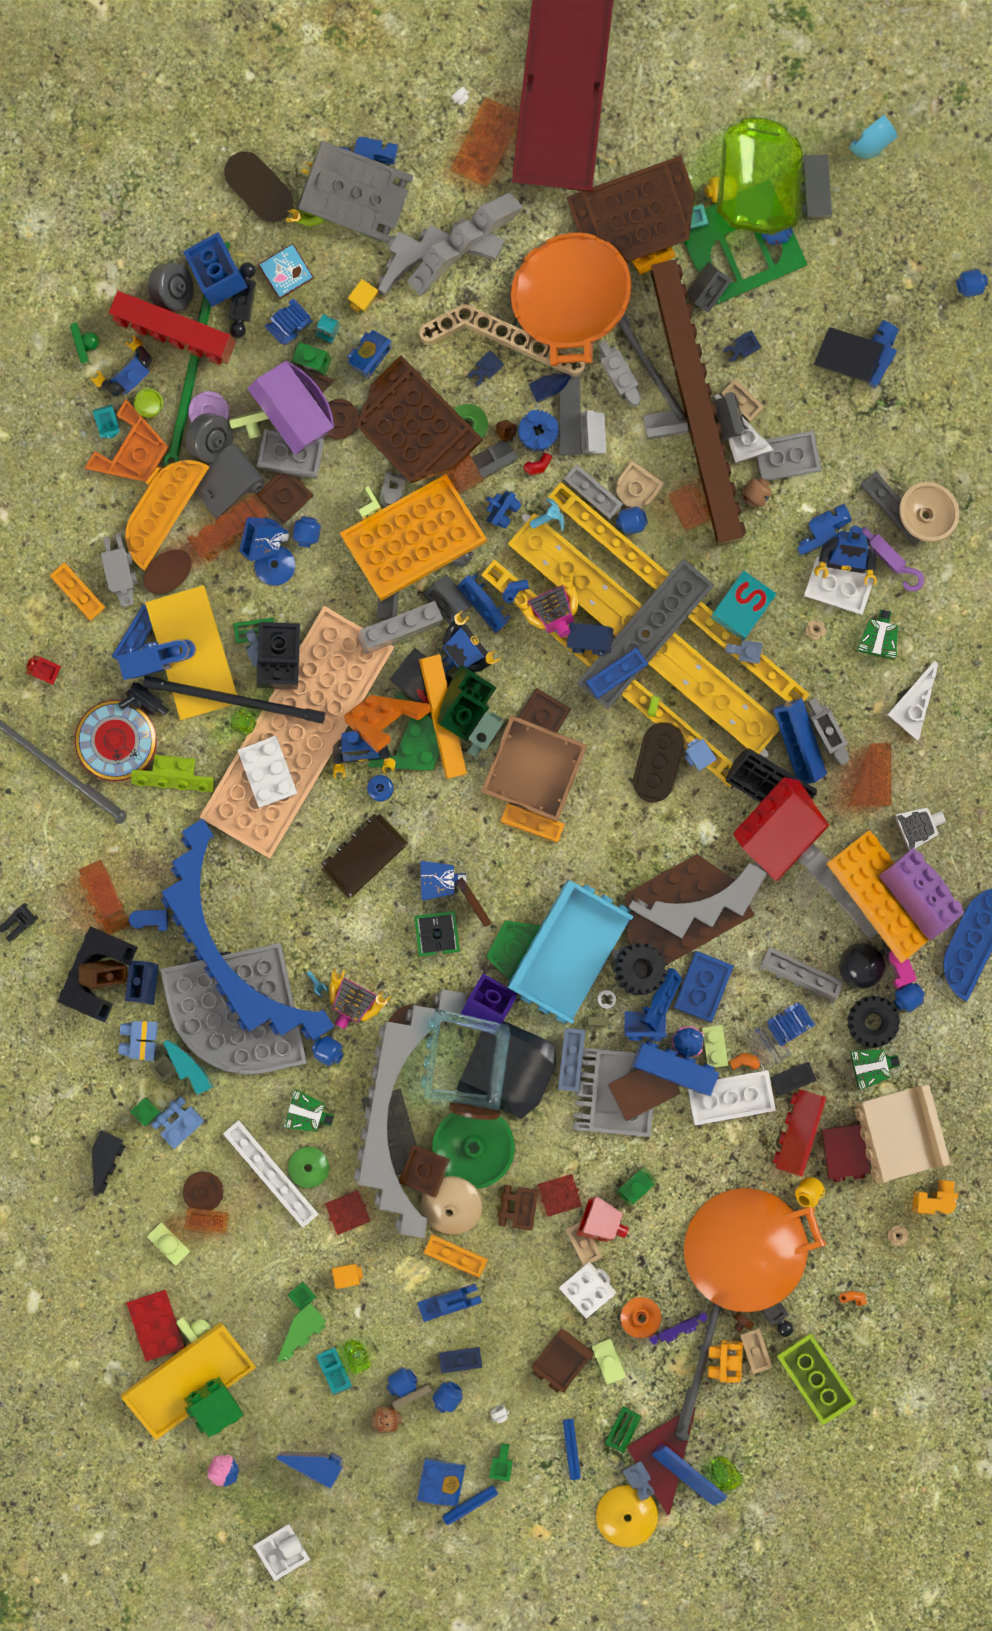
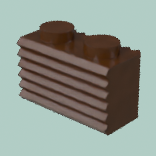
M110 959L79 965L78 982L91 989L126 983L127 966L123 963Z

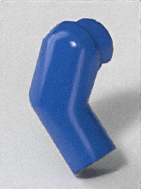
M527 579L510 582L503 592V600L506 603H513L519 591L529 589Z

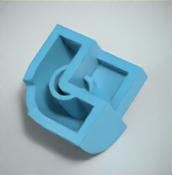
M883 115L865 129L860 136L861 138L858 141L854 140L850 144L849 149L857 157L864 159L874 158L880 155L881 151L898 136L892 124Z

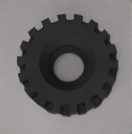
M637 943L624 948L622 952L618 953V958L614 960L616 966L613 968V973H616L615 981L620 983L618 986L626 989V993H633L632 995L636 996L646 995L659 989L661 983H664L666 980L664 976L668 973V970H665V966L668 965L667 961L664 962L663 960L664 954H660L658 952L659 949L657 947L653 948L652 944ZM638 961H643L648 966V973L644 977L637 976L633 971L634 964Z
M880 996L864 997L857 1001L850 1009L847 1025L851 1036L858 1043L867 1047H881L890 1043L896 1037L895 1035L899 1031L900 1023L899 1012L888 999ZM872 1013L879 1015L881 1018V1026L876 1030L869 1029L865 1022L867 1016Z

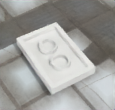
M816 557L804 597L863 615L873 584V577L867 579L866 585L863 579L867 573L825 567L829 572L827 578H822L823 569L819 571L817 577L814 574V569L820 565V562H818L819 557Z
M277 736L238 750L259 808L298 794Z

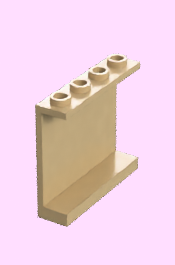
M929 1084L855 1104V1115L860 1121L862 1128L860 1130L861 1137L866 1143V1156L871 1162V1174L876 1184L886 1183L903 1176L951 1164Z

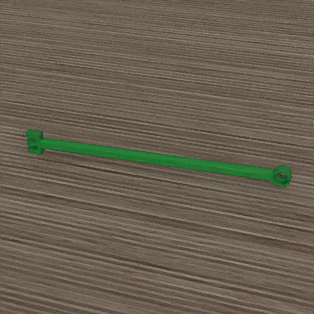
M226 241L225 245L229 250L230 242ZM204 294L197 322L207 325L211 305ZM190 354L169 454L164 458L165 467L170 465L168 464L170 458H174L175 462L180 461L178 456L200 360L199 357Z

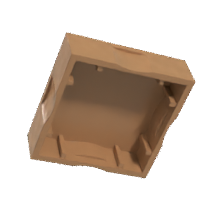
M511 715L481 792L558 821L588 745Z

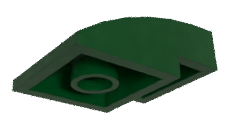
M461 664L444 696L437 724L463 740L468 741L483 715L490 708L486 704L497 687Z

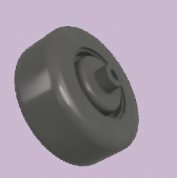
M164 263L156 266L148 280V293L152 303L171 312H179L188 307L194 291L193 281L188 270L179 263Z
M204 413L196 417L190 424L186 435V446L190 455L196 460L208 464L213 463L214 459L226 447L233 444L234 435L230 422L226 418L213 413Z

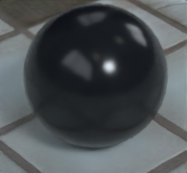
M867 943L851 945L842 953L839 960L841 977L848 985L857 989L873 987L881 980L885 971V961L881 952L876 947Z

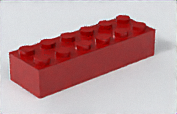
M117 291L109 310V314L112 316V320L116 322V325L125 329L130 326L136 333L146 336L148 333L154 337V340L161 343L168 341L172 344V347L181 351L186 348L191 352L190 354L199 358L206 356V358L210 359V362L216 365H221V363L227 365L236 345V341L230 334L121 291Z

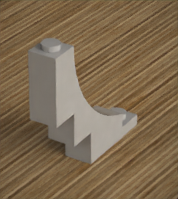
M754 862L753 865L748 863L732 884L710 898L684 904L655 901L651 910L647 909L648 904L638 899L637 902L632 900L628 908L682 939L694 918L712 928L724 907L743 916L767 873L763 871L764 869L758 863Z

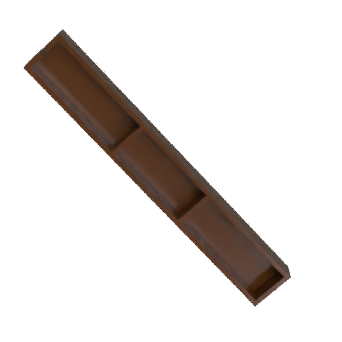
M675 259L651 265L650 274L717 548L739 543L742 541L743 536H745L746 529L744 522H740L738 517L741 514L739 502L734 500L736 494L734 482L730 483L729 480L731 468L729 462L725 463L726 448L724 442L720 443L719 439L722 434L719 422L715 423L714 419L717 411L715 404L710 402L712 395L710 383L705 382L707 375L705 363L700 362L702 350L700 343L696 344L695 341L697 335L695 323L691 324L690 321L693 314L690 303L686 304L685 300L687 299L686 296H688L686 285L681 284L682 268L680 264H676Z

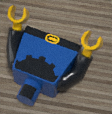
M132 335L134 338L133 342L129 343L126 341V345L135 351V354L109 380L100 371H96L98 377H90L97 387H102L113 396L129 393L150 372L149 366L152 363V357L142 346V342L134 335Z
M852 526L849 532L839 531L835 537H832L823 544L818 561L820 565L815 567L814 574L818 577L819 571L823 569L822 578H827L829 572L825 567L857 573H865L866 570L867 574L864 576V583L867 585V579L873 577V585L875 586L877 579L873 575V571H875L876 555L872 545L867 542V536L862 534L863 530L859 526Z
M460 611L446 629L442 641L444 645L443 650L447 654L442 659L443 669L446 672L454 665L459 669L462 664L473 672H481L501 659H493V653L497 651L489 653L486 651L467 625L464 624L469 620V616L465 620L462 619L460 614L463 611Z
M355 731L342 733V739H339L333 746L334 778H336L337 772H342L343 778L345 777L346 767L342 763L384 759L382 771L386 774L388 767L394 772L396 762L390 758L391 754L388 745L376 752Z

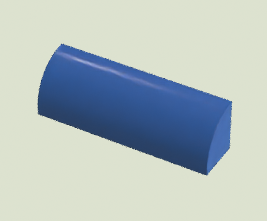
M799 698L781 704L773 710L795 776L810 784L816 783L824 777L827 771L803 699Z

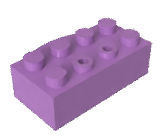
M288 361L281 363L260 376L247 388L295 455L325 437L334 428L331 409L320 388L304 371Z
M914 848L899 857L879 875L929 941L945 931L964 913L961 903L954 900L942 878L924 861L923 855Z

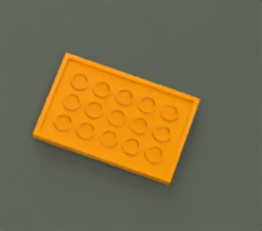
M447 474L340 532L341 538L380 601L487 542V538Z
M868 830L826 864L902 963L926 944L929 939L879 877L894 861L879 843L877 837Z

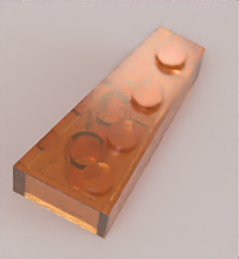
M256 494L232 509V513L229 514L227 512L218 517L215 525L210 524L203 527L196 538L194 535L187 538L203 562H212L219 556L218 552L223 549L225 551L229 550L235 545V540L243 537L247 517L268 518L270 516Z

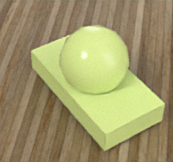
M162 1222L147 1236L175 1266L190 1252Z
M183 1316L176 1323L191 1343L210 1330L209 1323L202 1319H198L190 1325Z

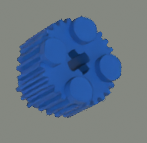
M294 298L288 302L290 306L278 310L270 318L272 323L270 322L265 325L266 329L280 344L286 345L291 343L299 336L296 332L306 329L313 322L310 319L311 316Z
M532 410L525 414V418L522 417V421H520L518 426L520 442H523L522 445L526 446V450L530 449V452L533 450L534 453L536 451L538 453L540 451L544 452L545 449L548 451L557 442L559 425L555 417H551V413L547 414L548 411ZM541 427L544 433H540L537 436L535 435V430H533L534 428Z
M799 1002L785 1009V1015L781 1012L767 1021L769 1024L768 1028L780 1047L787 1043L786 1040L789 1042L807 1031V1027L810 1029L815 1026L810 1015Z

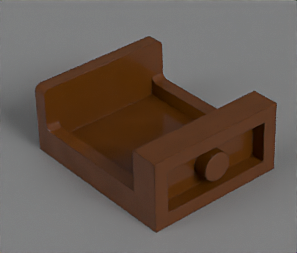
M561 1327L532 1364L531 1368L534 1370L532 1374L541 1381L543 1378L549 1381L550 1384L548 1386L555 1392L559 1393V1391H562L564 1393L584 1365L592 1358L594 1352Z

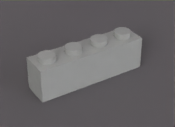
M433 601L361 629L358 639L366 655L440 626L443 618L436 602Z

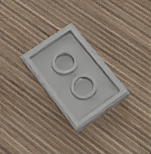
M264 429L257 469L317 479L324 439L318 440L295 455L278 431Z
M814 431L766 439L774 451L756 457L759 475L767 481L821 471Z

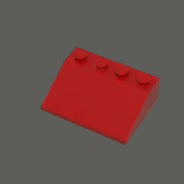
M783 778L732 834L742 849L775 881H778L802 856L801 854L830 825L800 781Z
M798 1089L797 1093L793 1092L790 1104H793L791 1112H787L784 1122L788 1125L786 1131L781 1132L778 1143L782 1145L780 1151L775 1152L772 1162L775 1163L776 1169L803 1177L827 1097Z

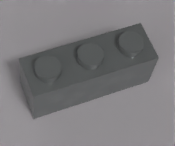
M828 154L803 156L802 162H799V174H803L804 181L800 182V191L805 196V202H802V215L806 214V220L831 219L832 205Z

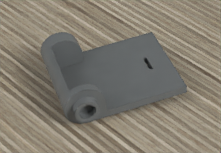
M232 444L226 447L214 459L213 463L208 465L210 468L195 490V493L215 519L218 520L246 492L255 494L260 492L264 487L265 480L238 445Z

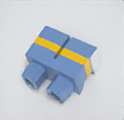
M132 1021V1023L121 1024L120 1035H130L131 1040L130 1044L119 1043V1054L129 1056L131 1059L155 1061L157 1042L138 1041V1039L157 1040L158 1022Z

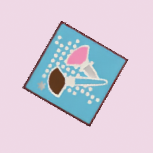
M293 243L258 264L279 300L314 279Z

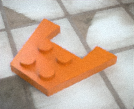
M125 399L116 417L131 425V431L113 461L94 451L84 469L146 482L160 464L169 447L135 410L131 403Z
M370 695L346 713L344 719L361 738L378 752L391 741L390 735L381 732L385 727L402 714L419 721L431 711V705Z

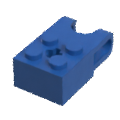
M189 639L175 640L160 645L158 642L141 645V650H139V647L123 650V655H119L117 658L123 680H128L171 669L170 664L192 658L195 655L196 647ZM180 646L183 648L182 654L179 651Z

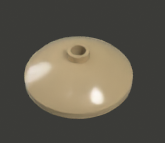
M933 482L918 483L909 488L901 499L899 507L901 521L906 530L917 539L936 542L945 539L955 530L959 521V507L954 496L945 487ZM922 514H926L928 519L923 518Z
M445 1176L436 1198L424 1193L422 1195L421 1210L423 1216L428 1218L427 1222L429 1225L442 1233L461 1234L467 1232L477 1224L482 1214L483 1204L478 1190L470 1182L460 1177ZM450 1209L453 1213H448L446 1210Z

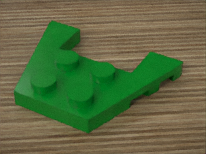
M400 692L397 693L395 698L410 701ZM425 715L419 721L410 718L396 756L391 755L390 757L396 762L395 769L433 771L440 754L433 720L428 715ZM384 759L371 760L368 766L382 768Z
M504 920L486 957L509 981L541 925Z

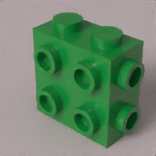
M220 1377L208 1381L205 1386L191 1392L184 1399L187 1407H185L186 1412L190 1418H196L197 1422L195 1424L201 1433L205 1431L209 1438L219 1434L222 1429L236 1423L244 1416L240 1406Z

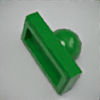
M77 322L70 324L80 363L83 366L89 365L90 361L87 351L97 349L100 343L99 337L91 331L81 334Z

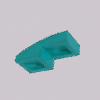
M335 1347L316 1355L333 1395L353 1387Z

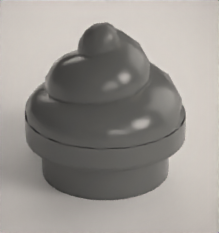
M471 551L454 560L453 564L460 567L467 566L473 557V553Z

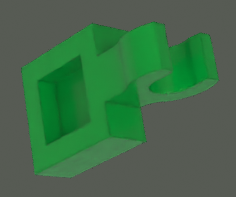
M501 1443L499 1457L493 1456L489 1478L510 1481L513 1460L507 1459L510 1444Z

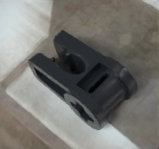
M26 903L17 908L0 925V933L9 930V927L16 921L19 922V926L6 937L9 943L39 919L37 915L34 916L27 908L28 905Z

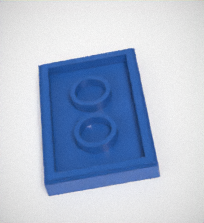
M695 951L673 1008L712 1023L734 965Z

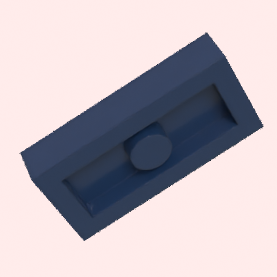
M480 1346L439 1352L441 1373L482 1368Z

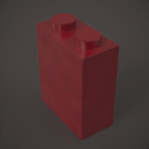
M860 1124L821 1129L828 1179H833V1182L845 1181V1177L853 1176V1179L866 1178L865 1174H870L869 1161L866 1156L867 1147L861 1137L860 1130L862 1128Z

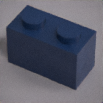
M569 623L571 632L568 635L566 647L572 649V653L584 654L585 651H592V655L604 656L605 653H611L613 628L609 626Z
M132 960L128 971L125 1001L135 1004L154 1005L159 964L149 961Z

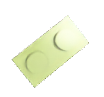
M723 1025L702 1028L707 1064L715 1068L728 1066Z

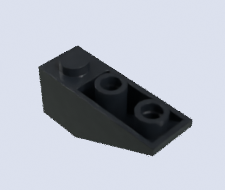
M103 1129L100 1130L92 1147L93 1192L96 1197L99 1196V1193L103 1194L108 1185L105 1182L108 1174L112 1176L117 1166L114 1163L117 1156L121 1157L126 1147L123 1145L124 1139Z

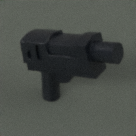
M133 682L130 689L125 693L128 697L118 703L121 710L132 705L135 708H140L141 706L151 715L158 711L166 716L169 712V709L163 705V701L160 698H156L139 682Z

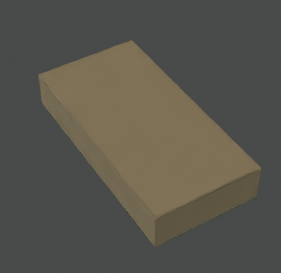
M427 1383L401 1398L394 1399L392 1405L396 1410L432 1392V1388Z

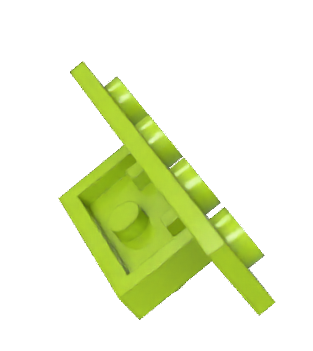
M155 755L152 771L132 769L131 772L132 784L196 790L199 792H213L214 777L194 776L195 758Z

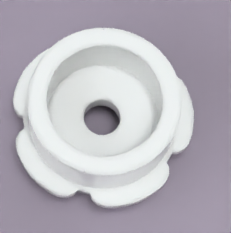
M462 87L453 94L451 98L455 101L454 104L459 103V105H462L470 98L468 96L470 91Z
M504 1405L493 1408L490 1411L491 1421H496L497 1423L504 1422L508 1418L509 1410Z

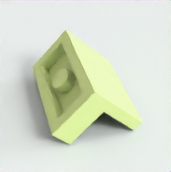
M369 486L365 487V491L371 503L359 509L362 520L381 510Z

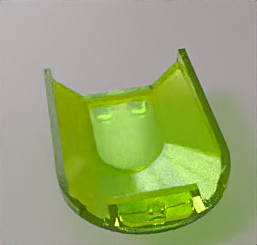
M760 117L745 118L735 125L732 124L725 133L721 150L716 210L732 228L773 235L795 227L798 223L803 151L797 137L793 138L787 132L788 128L776 121Z

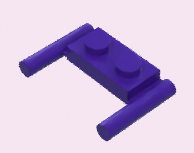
M699 1311L697 1316L688 1318L658 1332V1334H653L649 1337V1340L652 1344H657L659 1337L661 1342L665 1340L666 1343L674 1341L678 1338L677 1335L685 1332L686 1335L697 1330L695 1327L699 1325L697 1320L705 1322L707 1315L704 1311Z

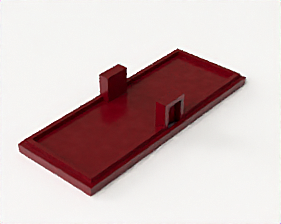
M532 0L511 183L593 192L614 0Z

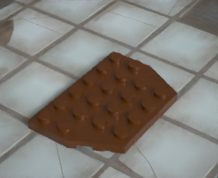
M682 155L593 187V192L581 191L566 197L578 233L595 235L599 239L608 241L619 251L626 263L689 241L695 192Z
M399 356L371 384L369 396L363 405L362 414L356 424V427L410 483L455 469L483 441L477 432L402 356Z
M696 854L626 893V907H629L632 900L637 902L638 899L648 904L647 909L651 910L655 901L671 904L701 901L720 893L732 884L735 879ZM750 906L747 907L743 916L724 907L712 928L694 918L681 939L631 910L630 914L634 917L627 923V940L630 945L649 943L652 944L653 948L657 947L659 949L658 952L664 954L663 960L664 962L667 961L668 965L755 915ZM640 961V963H641V965H642L644 971H645L646 974H647V973H648V966H647V964H646L645 962H643V961Z

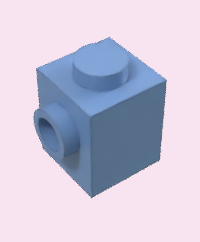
M696 738L687 744L688 749L685 750L687 755L684 757L690 766L694 765L698 772L716 761V757L704 739L699 741Z

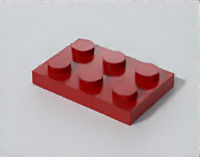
M166 1289L126 1303L145 1361L185 1348Z

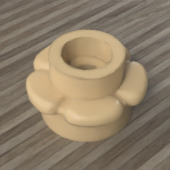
M811 620L807 624L806 634L811 639L818 640L825 635L826 629L822 621Z
M899 1225L893 1226L891 1231L888 1232V1239L895 1246L905 1244L908 1239V1232L904 1227Z

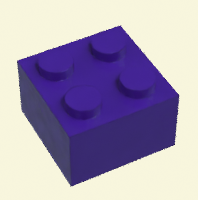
M482 974L460 1015L496 1034L518 993L491 977Z

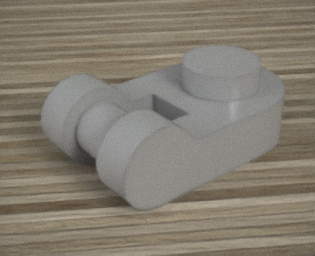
M386 471L380 495V501L384 508L401 499L406 477L403 474L398 476L394 475L393 472ZM390 482L398 484L397 490L389 488Z

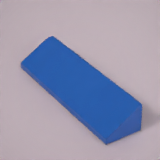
M660 1443L652 1453L655 1459L711 1505L714 1506L726 1500L727 1495L663 1443Z

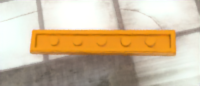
M436 654L421 658L419 662L428 702L431 705V715L445 778L449 779L467 774L459 737L437 724L439 711L448 689L441 656Z

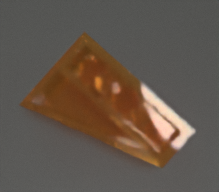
M870 743L868 745L848 806L891 805V743Z
M102 860L79 869L81 877L78 879L82 888H86L89 893L85 896L89 905H94L96 912L93 915L97 923H102L110 935L131 926L123 909L124 906L117 895L116 888Z

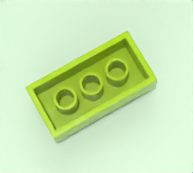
M810 1332L775 1354L822 1425H825L857 1403Z

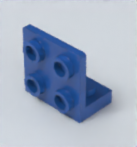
M625 1011L624 1036H629L628 1040L641 1041L642 1037H649V1041H662V1037H667L666 1015L658 1032L651 1031L646 1024H643L638 1019L639 1016L646 1017L647 1013Z

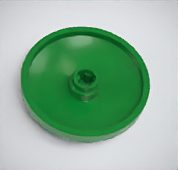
M452 1112L438 1126L433 1138L432 1150L434 1153L450 1159L444 1177H460L470 1182L476 1189H480L496 1183L507 1173L514 1158L515 1142L509 1125L501 1116L497 1119L483 1120L461 1116Z

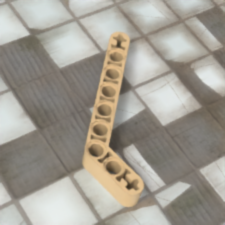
M466 304L460 305L424 324L419 332L423 344L430 346L467 328L570 376L579 377L585 371V362L559 363L558 366H551L550 346L535 340L526 331ZM464 311L470 313V317L466 320L459 317ZM481 320H487L489 325L486 328H480L478 323ZM444 321H450L453 324L450 329H444L441 325ZM435 326H438L440 334H438ZM500 328L507 330V334L503 337L496 334ZM429 331L432 333V338L426 336L425 332ZM517 337H524L526 342L523 345H517L515 339ZM537 345L544 347V351L540 354L533 351V348ZM559 349L560 355L574 354L565 349ZM579 363V368L573 370L572 365Z

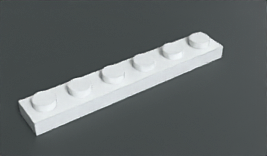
M239 1120L223 1133L302 1227H305L319 1215Z

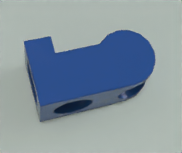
M168 910L134 911L129 916V923L137 929L158 925V931H168Z

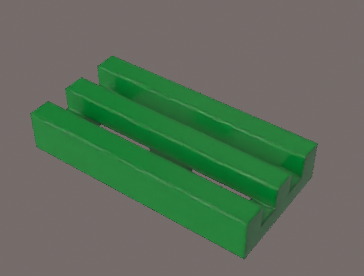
M274 617L233 623L236 644L249 642L248 638L239 639V635H245L246 631L251 630L238 631V627L257 625L259 622H274ZM259 628L253 629L254 632L258 633Z
M623 1406L605 1444L625 1453L642 1416ZM628 1413L629 1415L624 1425L622 1426L615 1443H612L626 1414Z

